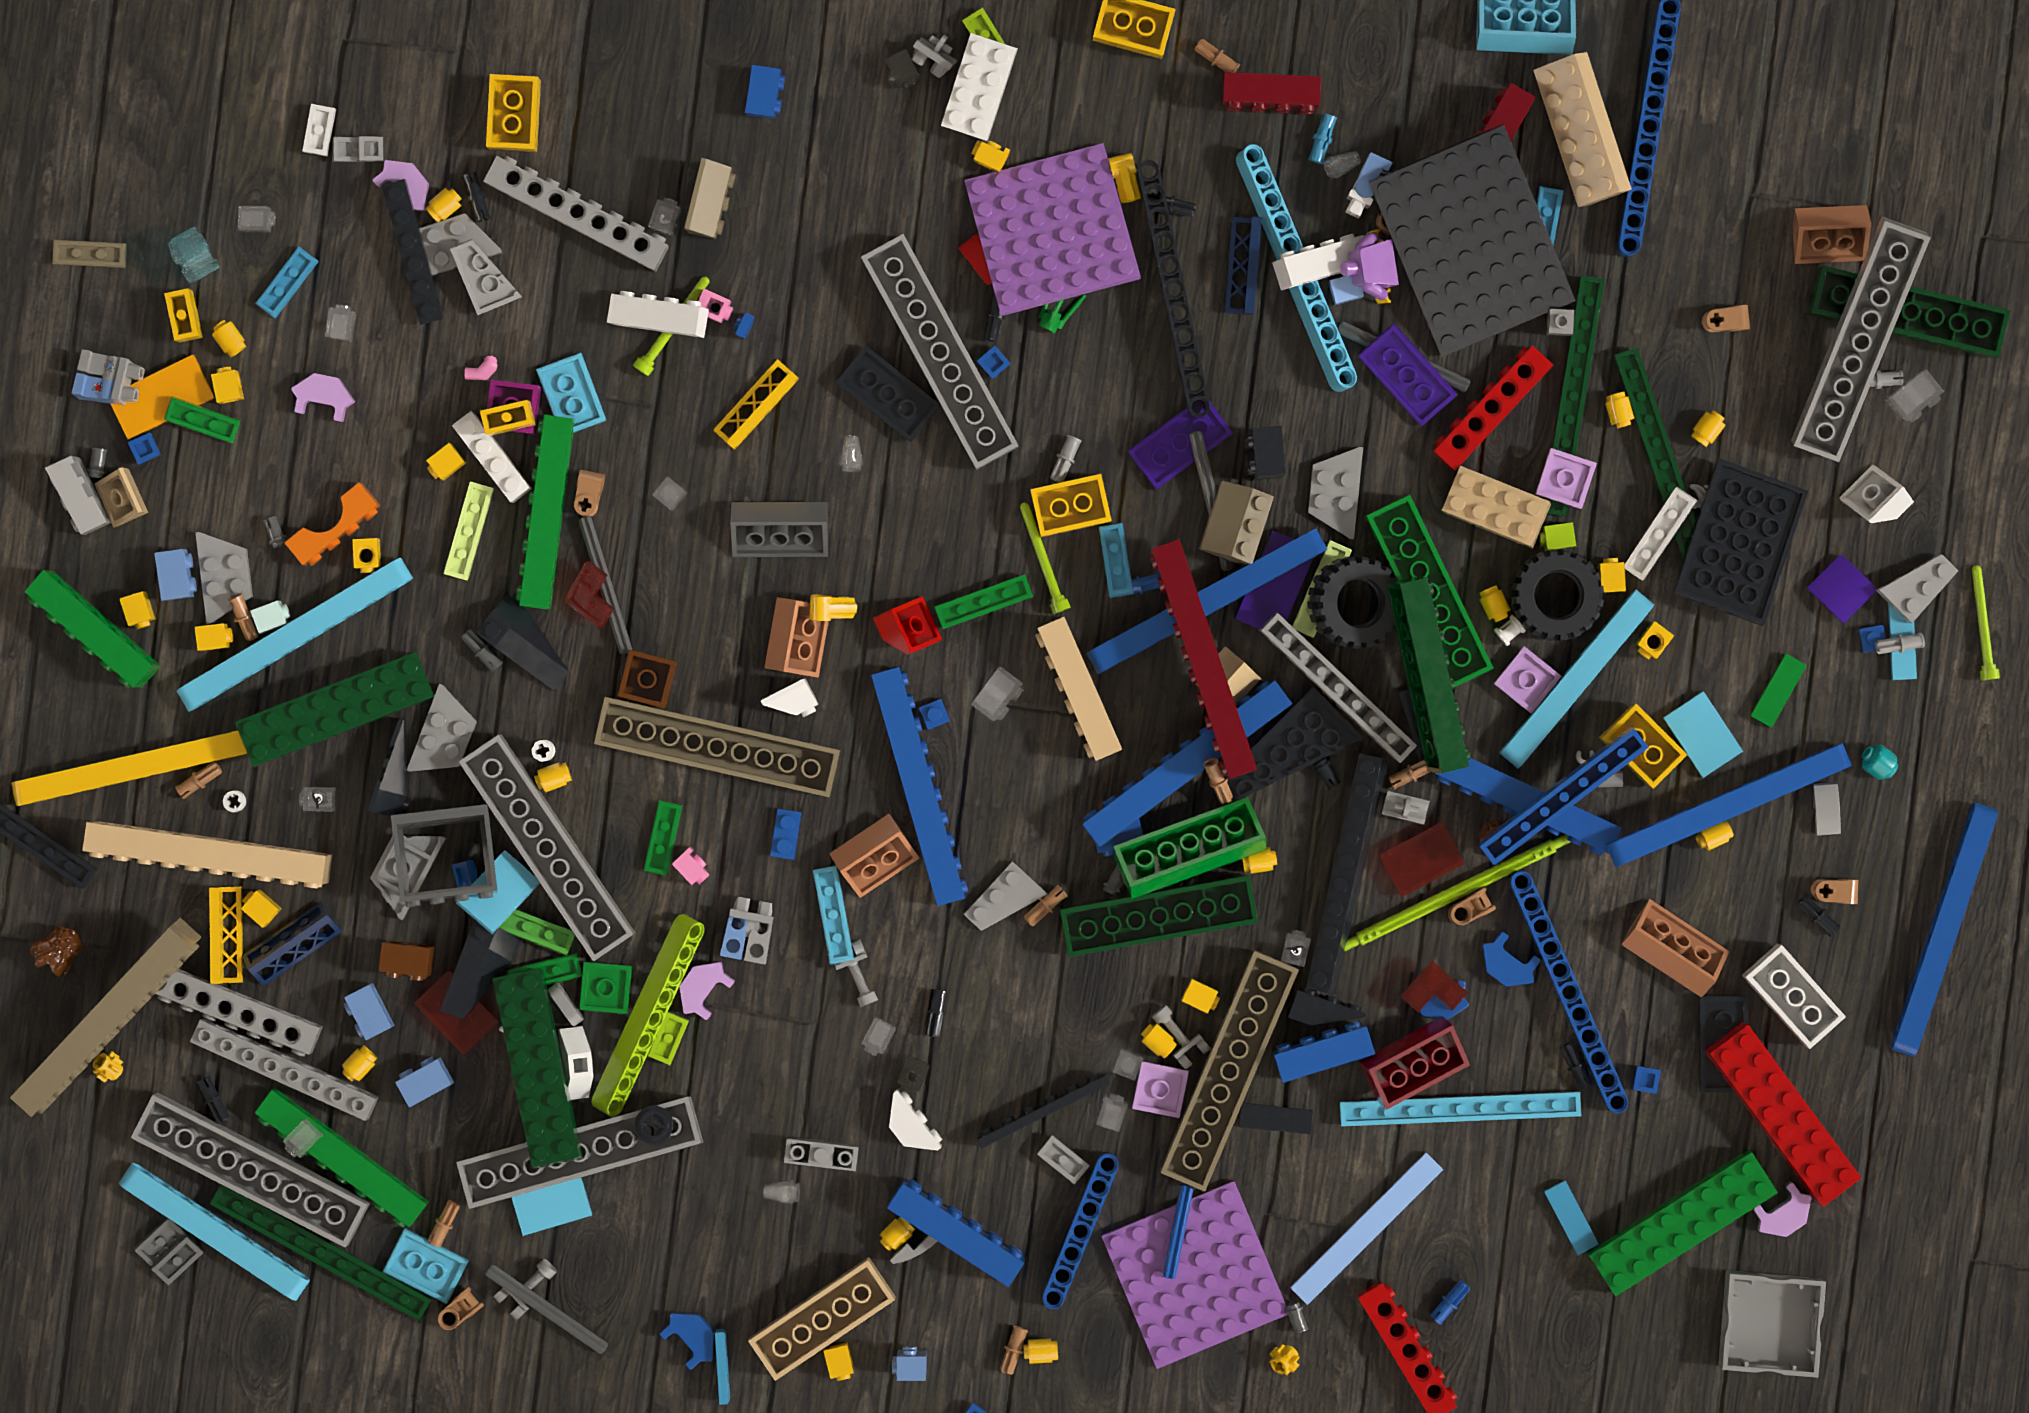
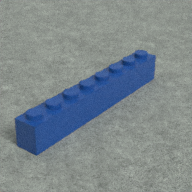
M1630 726L1478 843L1480 848L1490 861L1496 865L1648 749V745L1634 727Z
M1471 758L1468 760L1469 767L1446 773L1433 772L1438 775L1436 780L1449 786L1451 782L1460 785L1459 791L1470 796L1475 792L1481 795V801L1492 806L1497 802L1503 805V811L1515 815L1516 812L1522 810L1544 793ZM1572 806L1549 823L1545 830L1559 836L1560 832L1569 835L1568 841L1579 846L1582 842L1590 845V851L1602 856L1604 852L1609 854L1606 844L1616 840L1622 828L1578 807Z

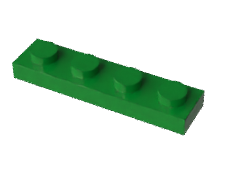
M1024 574L935 606L942 629H946L1032 598L1033 595Z

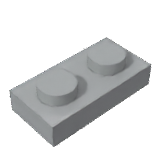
M1053 1135L1037 1153V1155L1074 1184L1090 1166Z

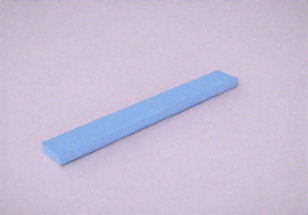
M1425 1152L1290 1288L1308 1305L1443 1169Z

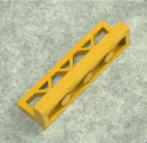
M777 359L713 431L735 450L799 378ZM779 367L787 376L780 383L772 384L771 374ZM769 377V384H763ZM759 387H769V396L764 401H756L755 391ZM753 395V402H746ZM743 405H753V413L748 419H740L739 409ZM736 413L737 419H731ZM737 422V431L729 439L721 429L726 423Z
M242 887L209 888L210 984L242 983ZM223 892H236V903L231 908L223 902ZM223 907L227 910V912L224 915ZM229 913L237 921V926L231 932L223 926V919ZM236 930L237 938L234 935H232ZM223 931L227 934L225 938L223 936ZM229 938L237 944V950L231 956L224 950V943ZM231 961L237 967V977L224 978V967Z

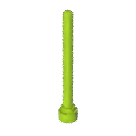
M702 277L683 304H686L687 300H698L703 289L709 284L707 277ZM662 332L645 356L642 355L641 358L638 357L633 366L646 376H649L654 369L652 367L655 364L653 362L673 333Z
M1024 502L1020 505V510L1052 597L1050 600L1052 614H1056L1071 607L1068 599H1065L1064 595L1060 593L1030 506Z
M1975 565L1972 568L1984 664V666H1981L1982 671H1979L1980 680L1999 679V669H1996V664H1993L1982 569L1980 566Z

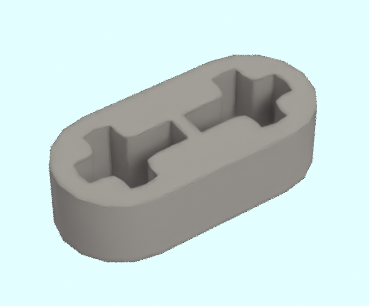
M558 982L548 989L553 1000L573 1026L584 1020L578 1008Z

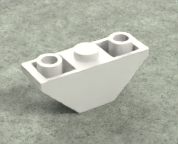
M583 1026L558 1029L559 1045L570 1099L589 1098L593 1080L591 1050Z
M896 1089L893 1093L889 1128L903 1146L938 1151L942 1147L940 1135L934 1128L930 1131L925 1124L928 1120L920 1110L915 1111L910 1104L913 1101L905 1091L900 1092L899 1089Z

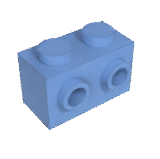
M187 549L155 553L161 601L194 597L193 592L197 591L196 580L194 577H191L190 568H193L191 553L188 554Z
M373 983L344 997L346 1000L344 1007L349 1016H354L357 1022L354 1025L360 1037L364 1036L365 1040L395 1026Z
M432 1056L421 1062L422 1068L415 1072L410 1068L399 1074L401 1079L395 1083L409 1107L454 1083L441 1057L434 1060Z
M903 1346L902 1350H898L897 1356H893L892 1374H897V1381H926L927 1350H917V1346Z

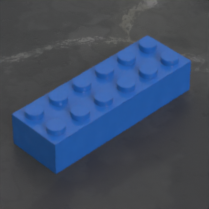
M904 1179L888 1203L887 1208L1007 1287L1010 1286L1024 1265L1023 1252L1012 1244L1009 1247L1002 1243L1003 1239L992 1231L989 1234L982 1230L983 1225L972 1218L969 1221L962 1217L963 1212L952 1205L949 1208L942 1204V1199L932 1192L929 1195L922 1191V1185L913 1179H910L909 1182Z

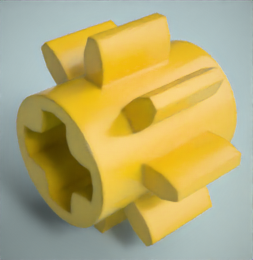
M112 1051L108 1055L101 1053L93 1062V1073L103 1082H106L107 1079L111 1081L116 1080L123 1071V1066L121 1065L123 1061L119 1059L120 1056Z
M1282 1344L1279 1348L1275 1347L1270 1353L1271 1357H1273L1269 1361L1271 1367L1279 1374L1288 1375L1290 1371L1294 1372L1299 1366L1297 1360L1300 1357L1292 1346H1284Z

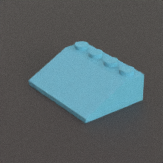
M1478 0L1476 50L1573 54L1576 40L1575 0Z

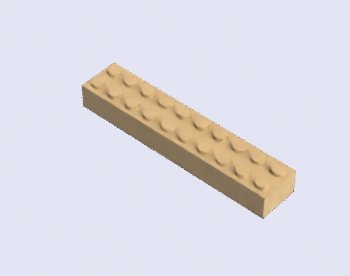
M101 821L86 822L82 850L89 852L90 857L103 858L113 855V860L118 861L136 858L139 864L151 865L156 864L157 861L161 862V867L175 868L179 867V865H185L184 870L203 871V868H207L210 874L223 875L227 874L228 871L233 872L232 876L238 878L257 875L256 880L270 882L278 878L280 883L288 885L298 884L299 881L304 882V887L318 888L322 887L323 884L329 883L333 854Z

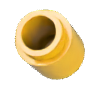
M445 187L428 202L429 205L425 209L439 222L442 219H447L461 206L459 203L461 197L453 188L448 191Z
M223 320L213 327L215 332L212 336L225 354L228 353L230 357H233L246 348L244 338L232 321L226 323Z
M1625 392L1607 396V403L1605 405L1611 425L1616 424L1617 429L1631 425L1630 420L1635 418L1629 397L1625 396Z
M1714 410L1711 413L1706 411L1692 429L1694 432L1691 437L1707 447L1709 443L1712 444L1726 426L1722 422L1725 418Z
M1497 585L1479 593L1481 596L1479 600L1489 620L1494 618L1495 622H1498L1508 617L1507 612L1511 609L1502 590H1499Z
M559 762L537 770L538 775L534 776L539 790L544 789L545 793L565 786L567 782L572 781L566 763L560 764Z
M1725 820L1698 832V835L1695 837L1700 848H1705L1709 851L1729 842V838L1733 837V832L1729 823Z
M1266 847L1265 851L1242 859L1244 872H1250L1251 874L1272 871L1273 865H1277L1276 852L1270 851V847Z
M1149 1024L1141 1033L1144 1037L1141 1042L1157 1056L1161 1055L1164 1059L1177 1045L1173 1041L1174 1038L1158 1024L1154 1026Z
M363 1045L360 1049L357 1048L342 1064L344 1068L342 1073L351 1081H354V1079L360 1081L375 1065L374 1062L377 1057Z
M900 1217L898 1220L895 1218L881 1232L880 1236L882 1239L880 1242L889 1251L892 1249L897 1251L912 1236L911 1233L915 1228Z
M1051 1338L1028 1340V1345H1024V1359H1029V1364L1052 1363V1360H1058L1057 1340L1051 1341Z

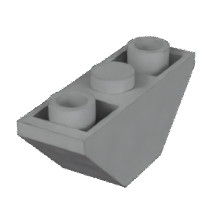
M787 1139L784 1163L856 1171L859 1147L816 1139Z

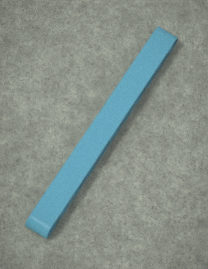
M1249 145L1237 154L1236 163L1259 217H1262L1261 223L1277 260H1280L1281 254L1289 252L1284 248V241L1289 243L1290 251H1294V254L1301 253L1300 249L1303 248V245L1264 152L1258 145ZM1246 153L1252 155L1254 160L1253 162H1250L1247 159ZM1256 175L1262 178V185L1256 181ZM1265 197L1271 200L1272 207L1265 203ZM1274 219L1281 223V229L1275 226ZM1318 281L1289 288L1330 387L1337 392H1342L1352 387L1357 381V375ZM1302 286L1308 288L1309 296L1303 293ZM1312 308L1317 310L1318 318L1313 316ZM1321 330L1327 333V340L1322 338ZM1330 352L1336 355L1337 362L1332 361ZM1340 374L1346 378V384L1341 383L1339 379Z
M398 558L179 688L176 692L188 712L408 583L413 577L403 560Z

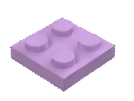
M1550 448L1535 494L1582 509L1597 463Z
M1523 646L1494 682V685L1532 714L1562 676Z
M1141 1061L1132 1109L1179 1118L1189 1070Z

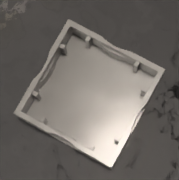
M1726 1270L1718 1366L1722 1370L1756 1373L1772 1371L1783 1375L1818 1378L1821 1351L1820 1325L1824 1314L1826 1281L1822 1278Z

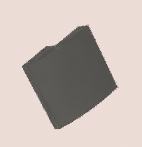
M168 1217L134 1247V1251L151 1266V1270L168 1286L203 1254V1250L188 1233Z

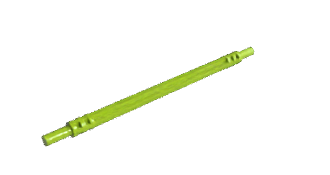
M1565 834L1552 841L1549 839L1357 932L1356 936L1347 940L1345 951L1359 944L1363 946L1555 853L1556 849L1570 843L1567 840L1569 835Z

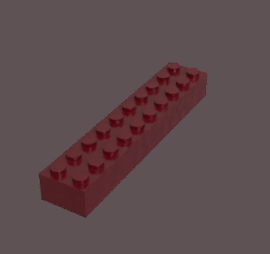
M1180 539L1152 548L1153 554L1149 555L1153 569H1159L1161 577L1157 578L1161 592H1167L1169 600L1165 601L1169 615L1175 616L1177 623L1172 625L1177 639H1183L1185 646L1180 648L1185 662L1190 660L1192 669L1188 670L1192 684H1198L1200 692L1196 693L1199 705L1200 707H1206L1208 715H1205L1204 719L1208 730L1213 729L1216 738L1211 740L1215 752H1221L1223 761L1219 762L1223 776L1229 775V778L1232 779L1256 771L1257 767Z

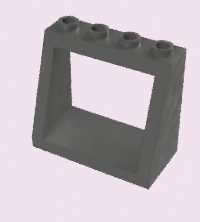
M488 804L391 815L401 904H406V907L421 906L420 902L430 901V904L434 905L445 903V899L454 898L455 902L469 900V896L478 895L479 899L492 898L493 893H498ZM480 821L487 884L410 893L403 829Z

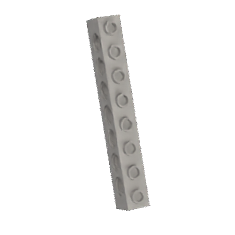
M504 155L503 159L496 156L484 179L487 185L654 272L657 271L669 248L665 244L666 239L656 233H653L652 236L644 233L645 228L633 221L631 225L623 222L622 219L624 217L612 210L609 214L602 211V205L589 199L588 203L579 199L581 194L568 188L566 192L558 188L560 183L547 177L544 181L537 177V171L525 166L524 170L516 166V160ZM511 173H518L520 175V180L515 185L508 183V176ZM533 184H540L541 192L537 196L529 194V188ZM554 195L562 196V204L558 207H553L550 204V199ZM575 206H582L584 209V214L580 218L572 217L571 211ZM597 217L605 219V225L601 229L593 227V221ZM616 229H626L627 235L623 240H616L614 238ZM640 239H645L648 242L647 249L642 252L637 251L635 248L636 242Z
M1274 613L1259 629L1270 642L1397 762L1401 763L1417 746L1278 613Z
M178 969L169 979L166 978L167 982L155 993L158 995L157 999L171 1003L173 1000L180 1003V1008L186 1011L193 1012L194 1009L203 1012L202 1017L212 1021L218 1018L225 1021V1026L238 1030L239 1027L248 1030L246 1034L258 1039L261 1036L270 1039V1044L281 1048L283 1045L292 1048L291 1052L300 1056L313 1053L323 1027L221 985L210 984V981ZM178 983H183L187 988L184 996H180L176 992ZM200 992L208 994L209 1002L207 1005L199 1002L198 995ZM222 1001H228L231 1004L229 1014L222 1012L220 1008ZM246 1009L252 1011L254 1019L250 1023L243 1019V1012ZM268 1018L273 1019L276 1023L274 1031H269L265 1027V1021ZM290 1027L298 1031L299 1035L296 1040H291L287 1035Z
M206 1018L199 1020L190 1040L191 1043L364 1121L370 1118L379 1096Z

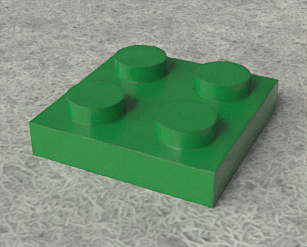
M584 962L580 1010L628 1014L632 966Z

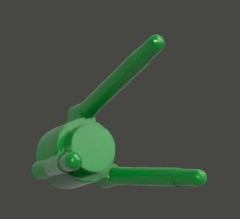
M1082 294L1062 318L1058 311L1064 300L1057 301L1053 310L1048 309L1047 311L1048 304L1043 305L1038 316L1041 319L1038 325L1056 333L1058 328H1063L1065 322L1086 298V295Z

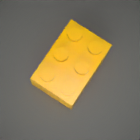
M1103 0L1093 41L1162 59L1175 9L1144 0Z
M490 74L486 147L489 150L537 152L541 87L539 77Z
M1101 474L1030 489L1041 537L1112 521Z
M1632 704L1599 738L1607 745L1630 726H1633L1649 748L1629 762L1627 766L1649 788L1654 789L1687 754L1637 704Z

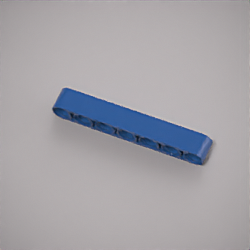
M1104 1152L1097 1158L1042 1295L1043 1303L1049 1309H1058L1064 1303L1118 1170L1117 1157L1111 1152ZM1104 1158H1111L1114 1161V1166L1110 1170H1105L1101 1167V1161ZM1096 1180H1102L1105 1183V1188L1101 1192H1095L1092 1189V1183ZM1087 1202L1094 1203L1096 1211L1093 1214H1086L1083 1211L1084 1204ZM1080 1224L1086 1226L1087 1233L1084 1236L1075 1235V1226ZM1068 1247H1075L1078 1250V1255L1075 1258L1070 1259L1065 1256L1064 1253ZM1059 1269H1065L1069 1272V1277L1064 1281H1060L1055 1276L1056 1272ZM1055 1291L1059 1293V1301L1056 1303L1049 1302L1046 1298L1049 1292Z

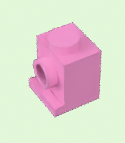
M703 289L698 302H701V307L709 309L708 318L721 324L724 319L728 321L733 311V307L730 306L731 301ZM713 304L720 305L718 312L711 310Z
M689 847L672 865L691 885L695 882L700 885L709 876V873L704 868L707 864L699 855L693 856L691 853L694 849Z

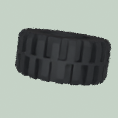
M1564 549L1540 552L1527 559L1518 568L1517 574L1512 579V588L1509 594L1512 602V612L1514 611L1516 619L1525 630L1537 638L1562 641L1580 636L1584 631L1592 627L1593 622L1600 615V608L1603 607L1602 593H1604V587L1601 586L1599 573H1596L1593 568L1594 565L1590 561H1586L1578 553L1575 554ZM1547 574H1566L1574 580L1578 587V604L1565 617H1549L1543 614L1535 603L1534 592L1536 585Z
M1345 557L1344 559L1332 561L1331 565L1324 566L1321 569L1322 574L1315 576L1313 579L1315 586L1314 588L1310 587L1308 595H1312L1311 602H1307L1308 609H1312L1313 613L1309 617L1311 622L1317 624L1315 628L1317 632L1324 634L1327 641L1336 643L1340 647L1369 648L1373 647V644L1382 643L1385 641L1386 635L1391 636L1395 631L1393 628L1395 623L1386 584L1399 580L1396 576H1391L1392 570L1387 566H1382L1381 562L1375 559H1368L1367 557ZM1351 580L1365 582L1371 589L1374 597L1373 611L1370 617L1360 625L1346 623L1341 618L1337 608L1338 594L1341 588Z

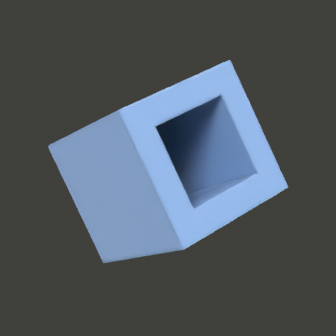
M1351 276L1336 278L1328 282L1334 305L1357 300L1364 296L1362 288L1352 284Z

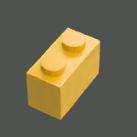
M187 288L164 293L174 341L180 343L203 338L193 291Z
M528 400L480 411L485 435L487 436L536 425L531 403Z

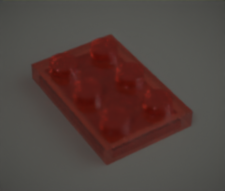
M1443 821L1379 854L1401 898L1465 864Z
M448 970L414 1004L465 1055L499 1021L480 1001L477 1002L463 1020L440 1012L454 974L451 970Z

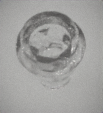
M1356 151L1330 156L1323 162L1324 170L1330 179H1338L1361 164L1360 157Z
M857 436L844 437L840 465L844 472L861 471V466L864 465L859 437Z
M793 1180L765 1184L764 1198L793 1204V1202L799 1201L800 1185L799 1183H794Z

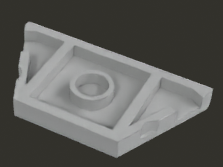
M466 214L420 228L433 276L457 268L450 247L472 239L487 257L502 253V250Z
M1358 447L1312 466L1308 513L1349 539H1354L1363 447Z
M195 532L206 624H212L233 610L228 601V598L232 595L242 593L245 602L253 597L248 551L246 548L201 532Z
M439 684L407 771L461 766L459 761L465 756L477 721L442 684Z
M392 836L370 879L379 888L385 900L396 912L398 918L403 920L410 907H406V904H401ZM404 836L410 893L419 891L446 840L445 837Z

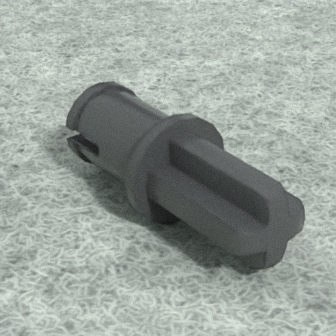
M469 629L462 635L463 641L476 654L474 657L478 656L491 673L503 663L489 648L490 645H486L473 629Z

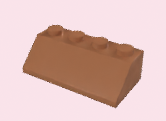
M1651 899L1646 902L1621 944L1701 998L1716 982L1729 954L1727 949Z

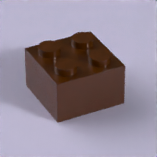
M629 650L618 696L667 708L678 662Z
M393 940L382 942L379 971L385 972L384 976L399 978V976L405 974L409 975L408 979L423 981V979L433 974L436 946Z

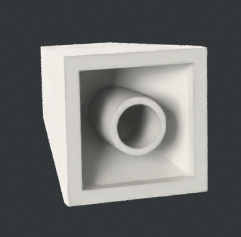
M1874 464L1839 498L1870 523L1897 519L1914 502L1901 484Z
M802 679L761 700L764 706L794 715L802 714L803 717L815 712V706L818 705L806 679Z

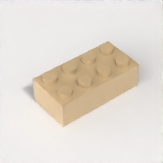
M1460 466L1442 511L1447 515L1533 549L1551 503Z

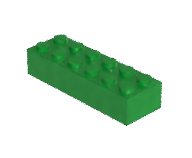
M43 570L24 591L29 595L27 600L36 608L41 607L47 611L45 615L55 624H62L65 627L63 631L71 639L80 640L83 643L82 648L91 656L96 655L102 659L100 664L111 672L113 670L119 674L118 680L126 687H143L161 667L159 663L54 571Z
M1247 797L1113 846L1114 859L1131 899L1265 851L1266 837Z

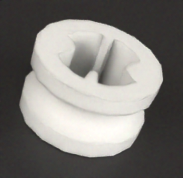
M230 791L224 796L223 805L230 812H239L245 807L246 798L240 791ZM237 795L240 805L239 807L236 805L232 808L229 797Z

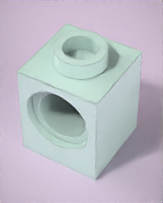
M275 601L251 610L252 617L260 634L287 625L289 623L288 618L291 617L287 605H282L281 601Z

